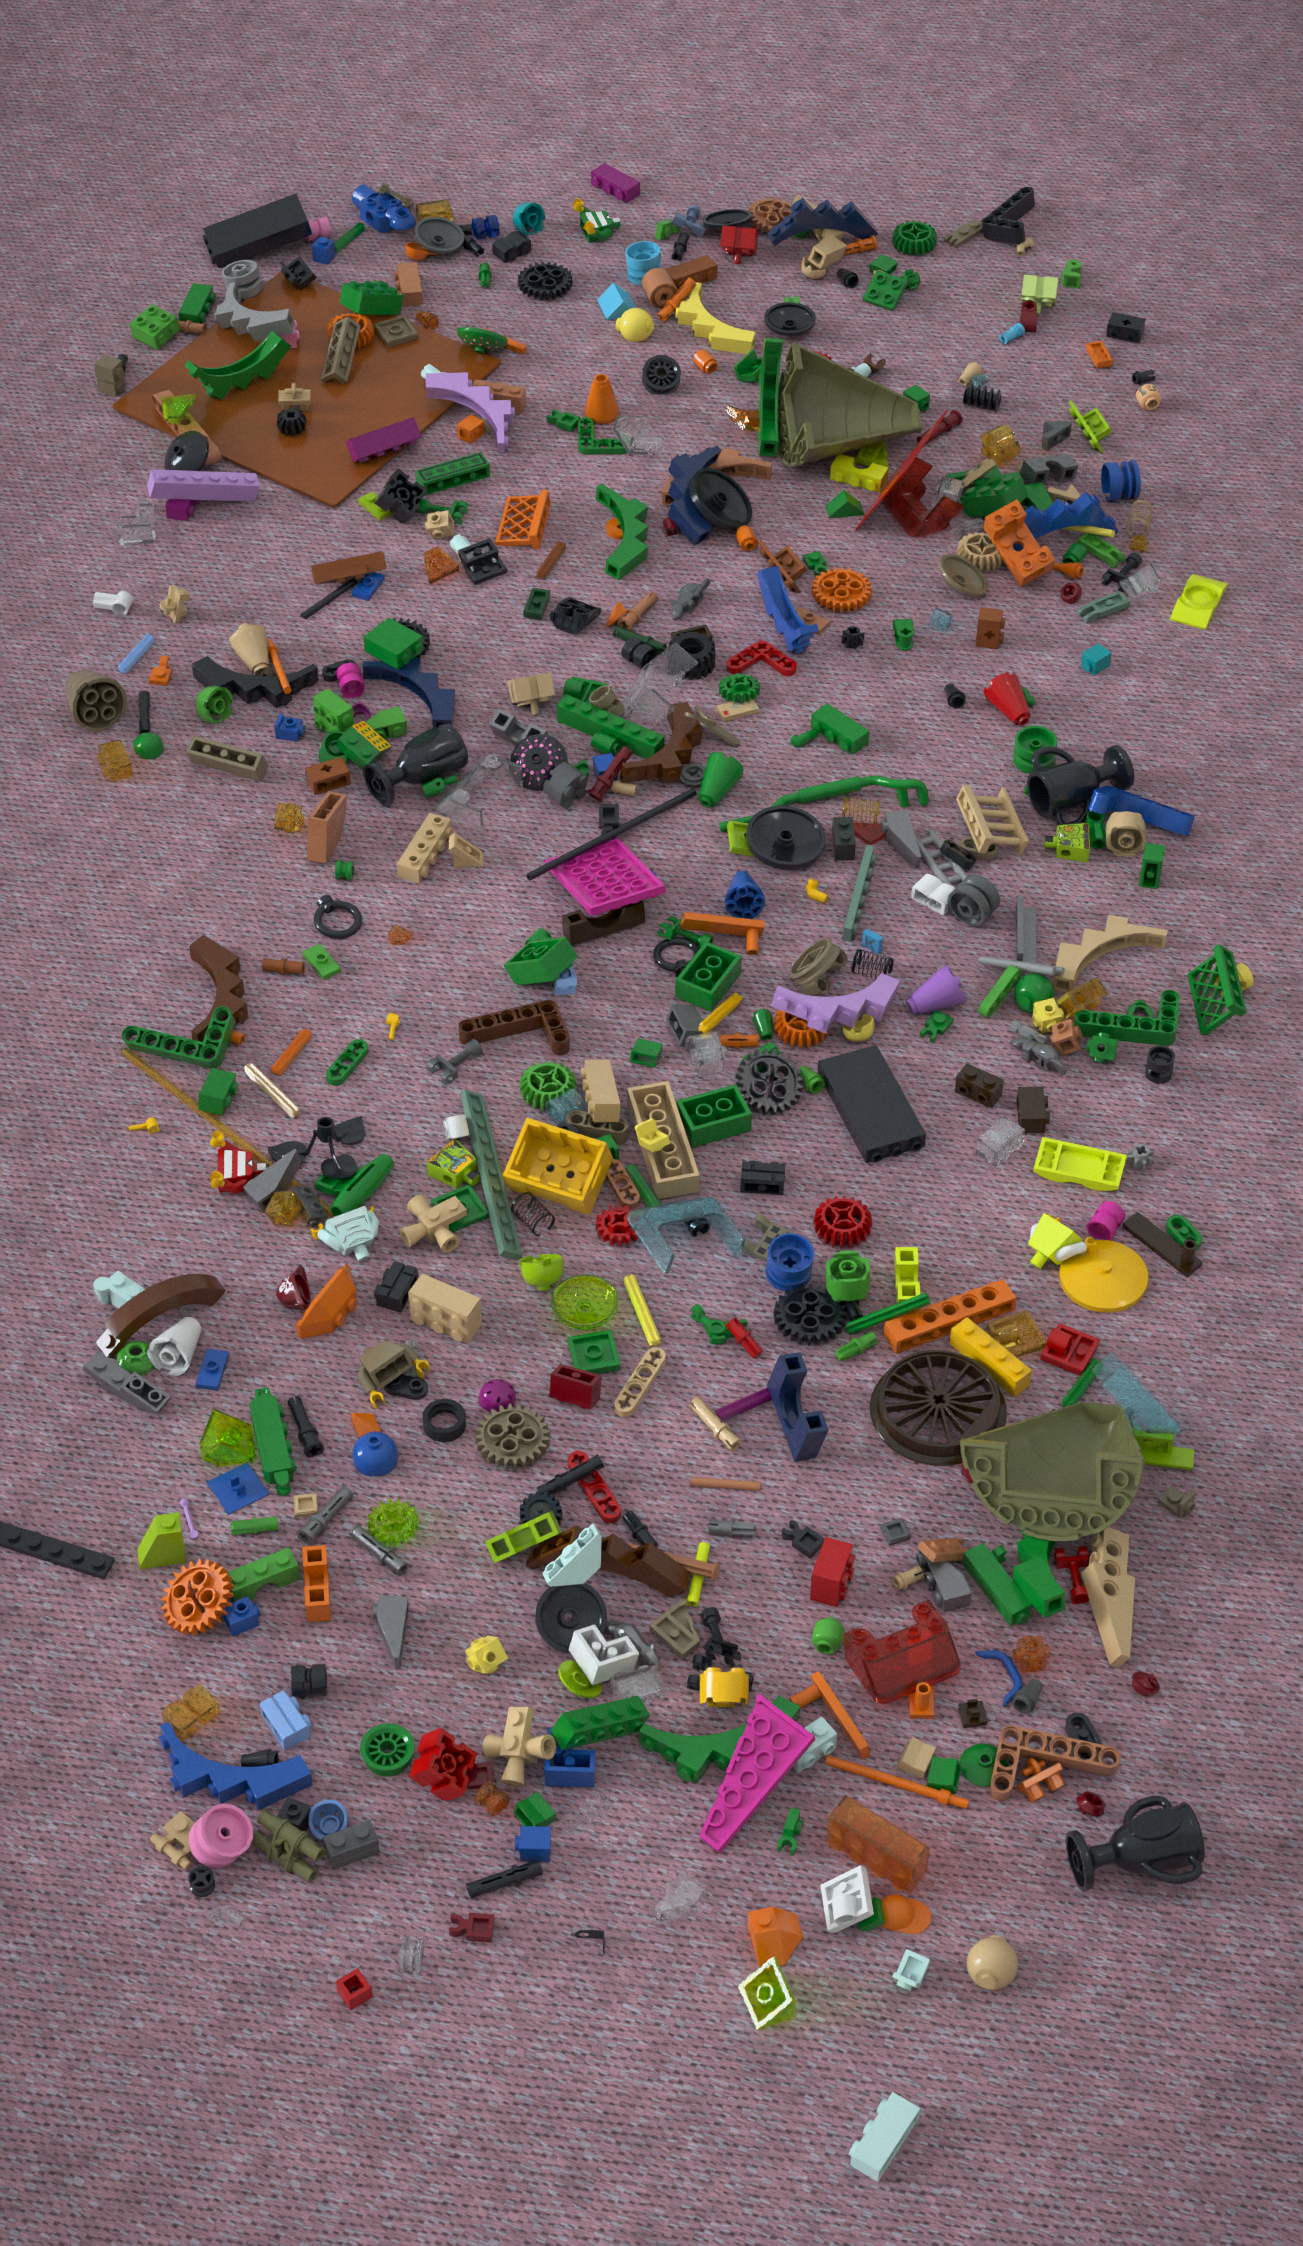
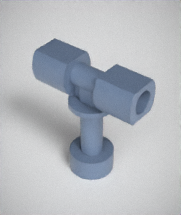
M697 205L688 207L687 216L676 212L672 224L680 228L685 226L692 230L691 233L700 237L703 236L706 229L704 224L697 222L701 213Z

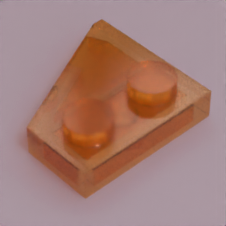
M439 546L423 553L429 584L459 571V564Z

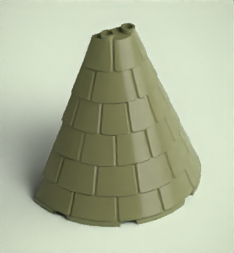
M792 342L786 357V372L781 373L778 388L779 457H783L782 463L785 466L798 467L809 462H815L893 438L921 433L923 424L920 421V410L918 409L917 402L857 372H852L816 352H811L796 342Z
M1080 1402L960 1440L964 1468H968L973 1480L972 1487L985 1506L1005 1524H1013L1024 1530L1023 1533L1028 1536L1049 1541L1079 1540L1083 1536L1093 1533L1095 1535L1108 1528L1132 1503L1140 1486L1144 1470V1457L1141 1454V1448L1134 1437V1430L1122 1405Z

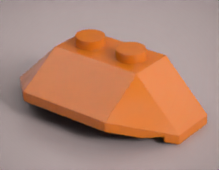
M345 1264L339 1268L312 1301L304 1316L296 1324L297 1337L302 1339L331 1333L337 1326H342L345 1316L349 1311L353 1312L355 1310L358 1300L349 1265Z

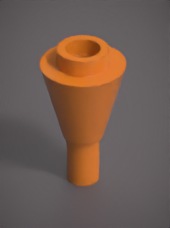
M1055 562L1053 566L1054 570H1058L1074 580L1082 577L1084 572L1081 562L1062 564Z

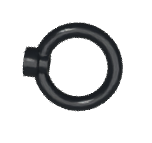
M324 895L318 900L317 906L319 908L314 914V925L321 934L333 939H342L354 935L360 929L362 916L353 904L340 900L334 901L330 895ZM336 908L344 909L353 915L354 923L346 930L335 931L324 926L322 916L324 913L333 912Z
M674 937L671 940L665 939L658 943L653 950L655 963L667 971L674 972L676 977L680 975L691 960L687 962L678 960L675 964L669 963L661 957V952L669 946L682 945L690 948L693 951L694 957L700 949L694 941L682 937Z

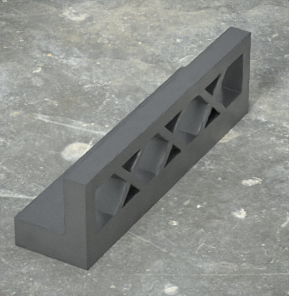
M1017 895L1016 960L1037 963L1036 908L1023 907V895Z

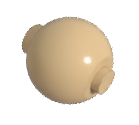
M992 1935L979 1940L972 1946L967 1956V1970L971 1979L981 1988L999 1990L1005 1988L1014 1980L1018 1971V1957L1013 1947L1005 1938L999 1935Z

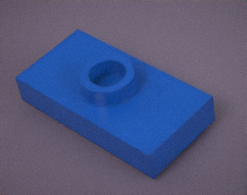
M377 572L366 573L365 577L353 589L352 597L369 601L384 581L385 575Z
M206 1349L196 1380V1388L219 1390L229 1358V1351Z

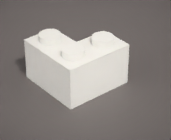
M595 1624L574 1631L569 1646L570 1653L592 1685L633 1672L639 1656V1652L628 1636L606 1642Z

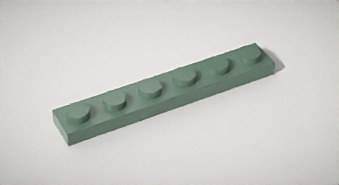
M866 845L844 925L843 941L851 942L852 936L857 935L858 924L856 921L860 922L862 910L860 907L864 908L866 900L864 893L868 894L869 882L867 880L872 879L873 868L871 866H875L877 854H874L873 845Z

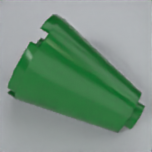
M722 752L710 754L698 799L703 806H716L743 777L744 768L734 757H724Z

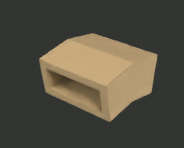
M912 1737L907 1742L896 1767L924 1779L931 1765L932 1756H935L936 1747Z

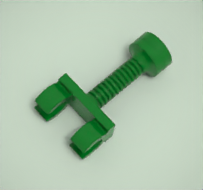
M422 499L418 505V512L426 514L427 511L441 512L448 510L454 520V524L461 525L463 522L462 513L466 514L468 512L466 508L469 504L465 501L458 502V500H455L452 507L449 508L432 505L429 503V500Z
M670 916L666 919L672 921L674 925L671 926L666 922L659 925V927L666 929V933L662 930L657 931L660 937H667L668 940H671L676 935L693 940L700 944V948L705 942L712 944L714 939L712 935L707 933L700 936L691 931L681 929V919L678 920L675 916Z

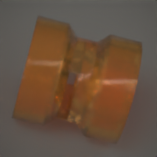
M486 1782L481 1786L475 1795V1802L480 1806L487 1807V1811L494 1817L507 1807L510 1800L509 1796L504 1792L497 1791V1787L491 1782Z

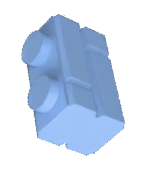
M283 1690L274 1695L273 1698L270 1697L260 1703L261 1716L283 1749L287 1750L311 1737L309 1728L312 1727V1724L306 1714L301 1715L299 1712L300 1706L294 1696L289 1697L286 1691Z

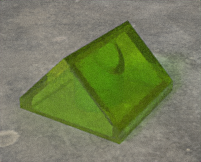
M776 1957L770 1958L738 1985L757 2030L795 2018L796 2001Z

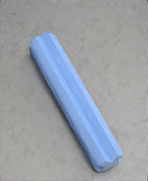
M146 634L119 664L120 672L128 673L155 642L153 635Z

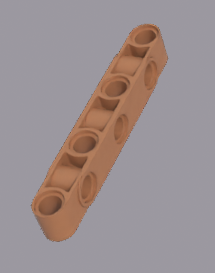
M165 390L151 396L155 409L177 436L187 431H197L206 437L209 444V454L204 467L222 460L218 447L170 390Z

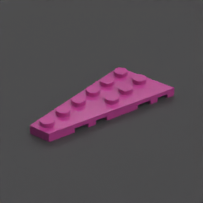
M759 1693L755 1700L754 1709L747 1719V1726L737 1743L726 1770L727 1774L723 1784L718 1789L716 1801L713 1808L710 1809L699 1835L705 1843L719 1854L816 1740L813 1734Z

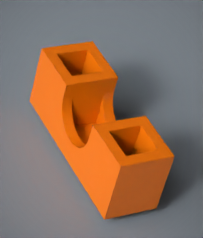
M326 1545L302 1547L307 1623L330 1621L331 1607Z

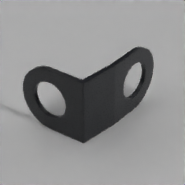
M579 1930L575 1933L577 1938L603 1939V1954H605L604 1931ZM580 1933H588L589 1935H588V1936H580L579 1934H580Z

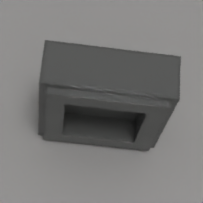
M902 1518L880 1524V1529L889 1546L911 1539V1535Z

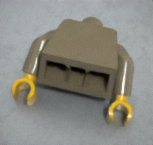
M382 1341L375 1347H368L359 1358L362 1365L359 1367L358 1379L366 1393L371 1395L370 1401L374 1408H377L375 1401L378 1399L382 1400L385 1405L383 1395L380 1392H376V1389L380 1390L414 1365L416 1366L418 1377L424 1378V1373L421 1369H426L430 1373L428 1361L419 1360V1356L405 1343Z

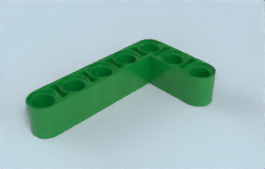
M1174 990L1163 991L1160 998L1158 1018L1080 1010L1075 1014L1074 1024L1080 1027L1083 1037L1098 1036V1032L1111 1034L1110 1038L1119 1039V1041L1170 1046L1175 1042L1180 997Z
M225 1006L216 1008L203 1042L137 1026H127L122 1031L121 1036L125 1044L132 1050L207 1068H217L223 1062L236 1020L229 1008ZM224 1016H228L225 1021H220ZM137 1035L135 1040L129 1041L132 1036ZM217 1035H222L219 1040H214ZM157 1040L154 1045H149L151 1041ZM171 1045H176L174 1049L168 1050ZM196 1049L193 1054L188 1055L190 1050ZM215 1054L212 1059H207L209 1055Z

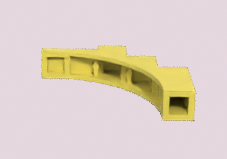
M695 282L696 286L689 293V299L686 302L681 301L680 307L676 308L675 318H678V324L691 325L694 337L709 338V343L713 350L743 354L753 350L755 332L729 326L709 314L700 301L702 283Z

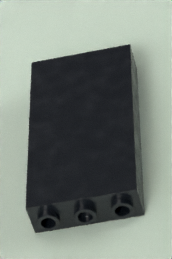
M295 193L203 228L205 235L202 237L212 263H216L218 268H222L233 262L251 258L312 235V231L299 198Z
M877 1045L818 1061L817 1073L823 1076L825 1089L865 1163L879 1162L886 1157H897L904 1152L918 1151L925 1147L926 1133Z

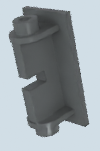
M292 1186L294 1190L292 1200L300 1212L304 1211L302 1215L308 1226L316 1227L319 1224L320 1218H328L323 1206L309 1186Z

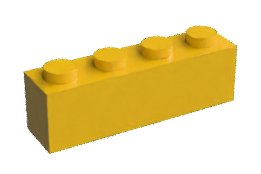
M968 1317L951 1329L950 1345L962 1355L982 1365L990 1373L994 1381L1010 1395L1016 1397L1030 1386L1032 1370Z

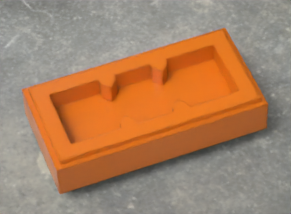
M1103 341L1086 343V350L1096 368L1113 366V359Z

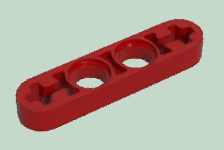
M582 1451L570 1453L568 1456L569 1470L579 1465L577 1462L574 1463V1460L577 1459L582 1461V1463L589 1460L587 1454ZM598 1471L589 1475L595 1478L593 1482L586 1483L582 1479L578 1481V1484L600 1518L606 1523H616L621 1517V1507ZM598 1492H602L606 1495V1497L601 1500L595 1499L593 1496ZM606 1504H608V1508L611 1512L614 1511V1515L607 1513L605 1506Z

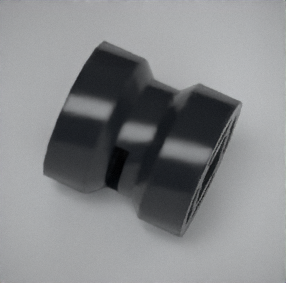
M698 1206L689 1208L682 1215V1220L685 1225L689 1226L688 1230L692 1237H696L698 1231L705 1234L710 1229L708 1220L703 1218L704 1213Z

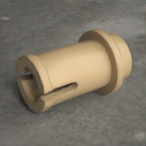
M618 779L613 781L611 791L615 792V794L621 793L634 797L637 785L622 783Z
M915 1566L903 1573L897 1572L892 1578L895 1588L897 1590H906L909 1585L923 1580L924 1573L915 1575L921 1572L922 1569L919 1566Z

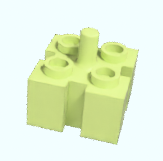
M1024 275L1022 302H1035L1037 304V314L1041 312V304L1052 307V304L1056 305L1058 278Z

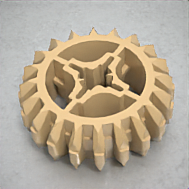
M983 532L969 533L968 536H963V539L959 541L957 555L969 560L980 571L985 569L988 573L990 568L995 571L996 567L1000 568L1001 564H1004L1003 558L988 534Z

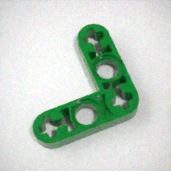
M583 417L578 420V451L581 454H625L629 451L628 440L594 439L593 420L589 417Z

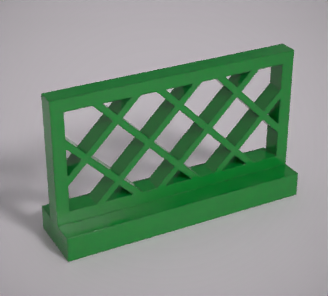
M1221 944L1213 948L1214 955L1188 973L1201 1035H1208L1235 1014L1241 1017L1247 1013L1233 952ZM1216 962L1217 964L1214 968V971H1212L1211 968L1213 964ZM1202 973L1199 981L1196 982L1195 977ZM1208 974H1212L1208 984H1205ZM1220 976L1217 986L1214 985L1217 977ZM1206 987L1202 997H1200L1199 994L1202 988ZM1215 989L1211 999H1209L1208 997L1211 990ZM1221 991H1223L1221 1000H1217ZM1209 1002L1205 1012H1203L1205 1003ZM1215 1004H1218V1007H1217L1215 1013L1212 1014L1211 1012H1212V1010H1213ZM1224 1006H1226L1228 1011L1221 1015ZM1209 1017H1212L1210 1024L1206 1026Z

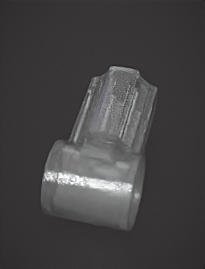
M952 518L949 522L947 537L951 541H960L963 539V536H968L969 533H984V521L982 518L970 520Z

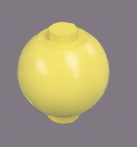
M631 308L625 311L621 318L616 320V329L626 340L641 342L651 335L654 329V322L647 311L641 308Z

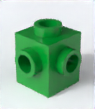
M1098 1032V1036L1093 1035L1092 1039H1088L1086 1051H1090L1089 1056L1093 1057V1061L1105 1063L1106 1059L1114 1061L1119 1039L1110 1038L1111 1034ZM1099 1044L1105 1045L1104 1051L1099 1050Z

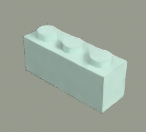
M892 2092L888 2100L884 2098L877 2109V2117L874 2121L871 2119L868 2121L863 2130L865 2135L860 2142L858 2140L854 2142L849 2152V2155H851L850 2166L877 2182L919 2120L920 2108Z

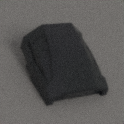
M568 597L561 600L556 608L551 611L550 620L557 629L574 634L583 630L594 618L598 617L602 608H597Z

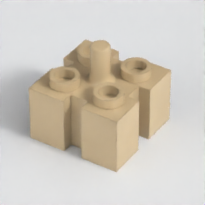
M551 672L507 681L511 703H517V706L530 704L532 715L539 714L538 702L548 701L550 696L555 695Z

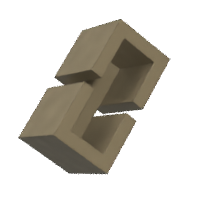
M103 355L94 364L96 377H98V391L116 397L120 392L123 393L126 387L122 360Z

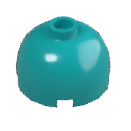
M524 202L514 210L513 225L517 231L528 236L531 233L534 235L544 227L542 224L546 218L545 211L540 204ZM524 227H528L532 230H535L532 232H527Z

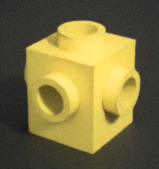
M1054 998L1034 1003L1032 1016L1034 1026L1039 1028L1041 1034L1052 1033V1025L1064 1020V1013L1061 1008H1058Z
M487 1636L485 1638H478L471 1643V1647L465 1650L468 1656L467 1663L473 1671L476 1670L484 1674L496 1671L499 1668L498 1665L508 1659L498 1637Z

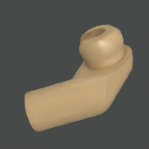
M1026 237L1023 243L1017 244V256H1024L1025 248H1029V246L1032 248L1034 246L1032 238Z

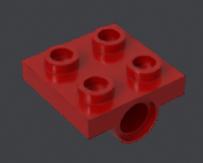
M1059 1323L1056 1328L1051 1330L1040 1360L1081 1376L1098 1349L1100 1339Z

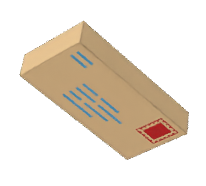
M752 698L750 702L744 700L743 703H740V701L733 703L731 701L716 705V710L723 722L759 713V708Z

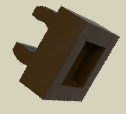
M970 1699L967 1700V1703L958 1704L963 1728L987 1725L988 1721L983 1701Z

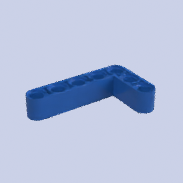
M1108 785L1094 789L1088 808L1100 814H1106L1111 811L1139 813L1142 815L1144 822L1185 836H1189L1195 818L1190 813Z

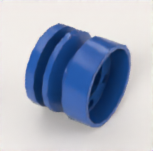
M1135 460L1123 461L1120 467L1117 462L1104 463L1102 465L1103 493H1110V496L1105 498L1106 501L1119 500L1122 495L1125 499H1129L1130 496L1131 498L1139 497L1141 478L1139 466Z
M794 1233L781 1234L773 1239L768 1250L766 1276L774 1288L780 1291L788 1290L792 1292L793 1286L798 1290L801 1288V1284L807 1286L811 1280L814 1249L808 1239Z

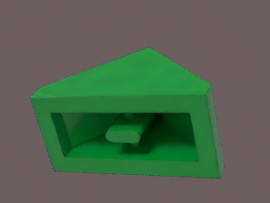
M845 490L826 505L829 519L864 515L861 502Z

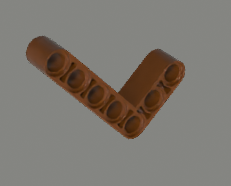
M552 1000L539 1001L462 1020L458 1025L459 1041L464 1045L472 1039L482 1043L542 1028L554 1054L565 1055L570 1050L569 1032L557 1004Z

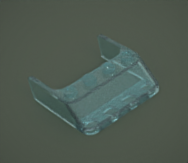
M712 1197L688 1198L633 1209L627 1216L629 1224L664 1274L669 1273L675 1254L660 1234L658 1228L661 1226L706 1217L735 1259L740 1257L745 1244L743 1235L720 1203Z
M1109 1352L1092 1368V1371L1102 1381V1387L1126 1411L1132 1425L1140 1433L1143 1430L1146 1433L1181 1434L1183 1432V1429L1170 1412L1113 1352Z

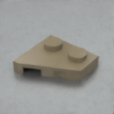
M683 1598L649 1625V1630L682 1660L700 1646V1639L697 1631L694 1629L693 1620L689 1616L686 1601Z

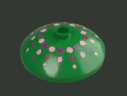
M471 327L457 329L458 337L477 353L484 354L485 351H495L505 347L508 343V339L504 336L488 330Z

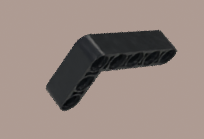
M1021 188L982 220L983 236L986 239L1020 244L1026 240L1024 223L1017 220L1035 206L1033 188Z

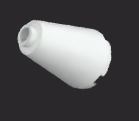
M185 1317L153 1339L147 1350V1355L153 1366L159 1371L161 1368L169 1370L168 1374L172 1376H179L185 1373L190 1366L202 1330L200 1323L194 1318Z

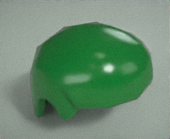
M146 732L140 734L134 740L133 749L135 754H139L142 759H155L164 752V745L159 735Z

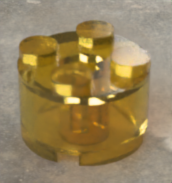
M1003 424L981 435L983 445L981 452L986 458L990 457L998 466L1014 459L1020 454L1019 442H1015L1013 438L1015 433L1008 425Z

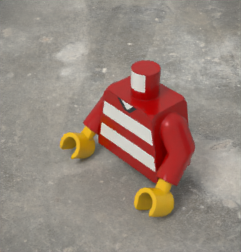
M215 1131L211 1135L210 1145L214 1148L220 1146V1149H218V1171H213L209 1177L212 1180L210 1183L211 1187L214 1189L218 1188L219 1193L229 1192L234 1195L245 1191L243 1186L251 1179H254V1176L264 1172L267 1168L266 1163H254L251 1151L242 1150L228 1141H223L224 1134L222 1132Z

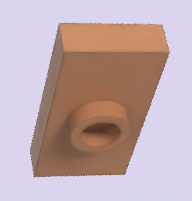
M800 606L795 610L805 624H817L819 631L816 634L818 635L830 626L829 620Z

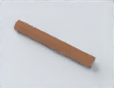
M691 1477V1486L760 1491L761 1482Z

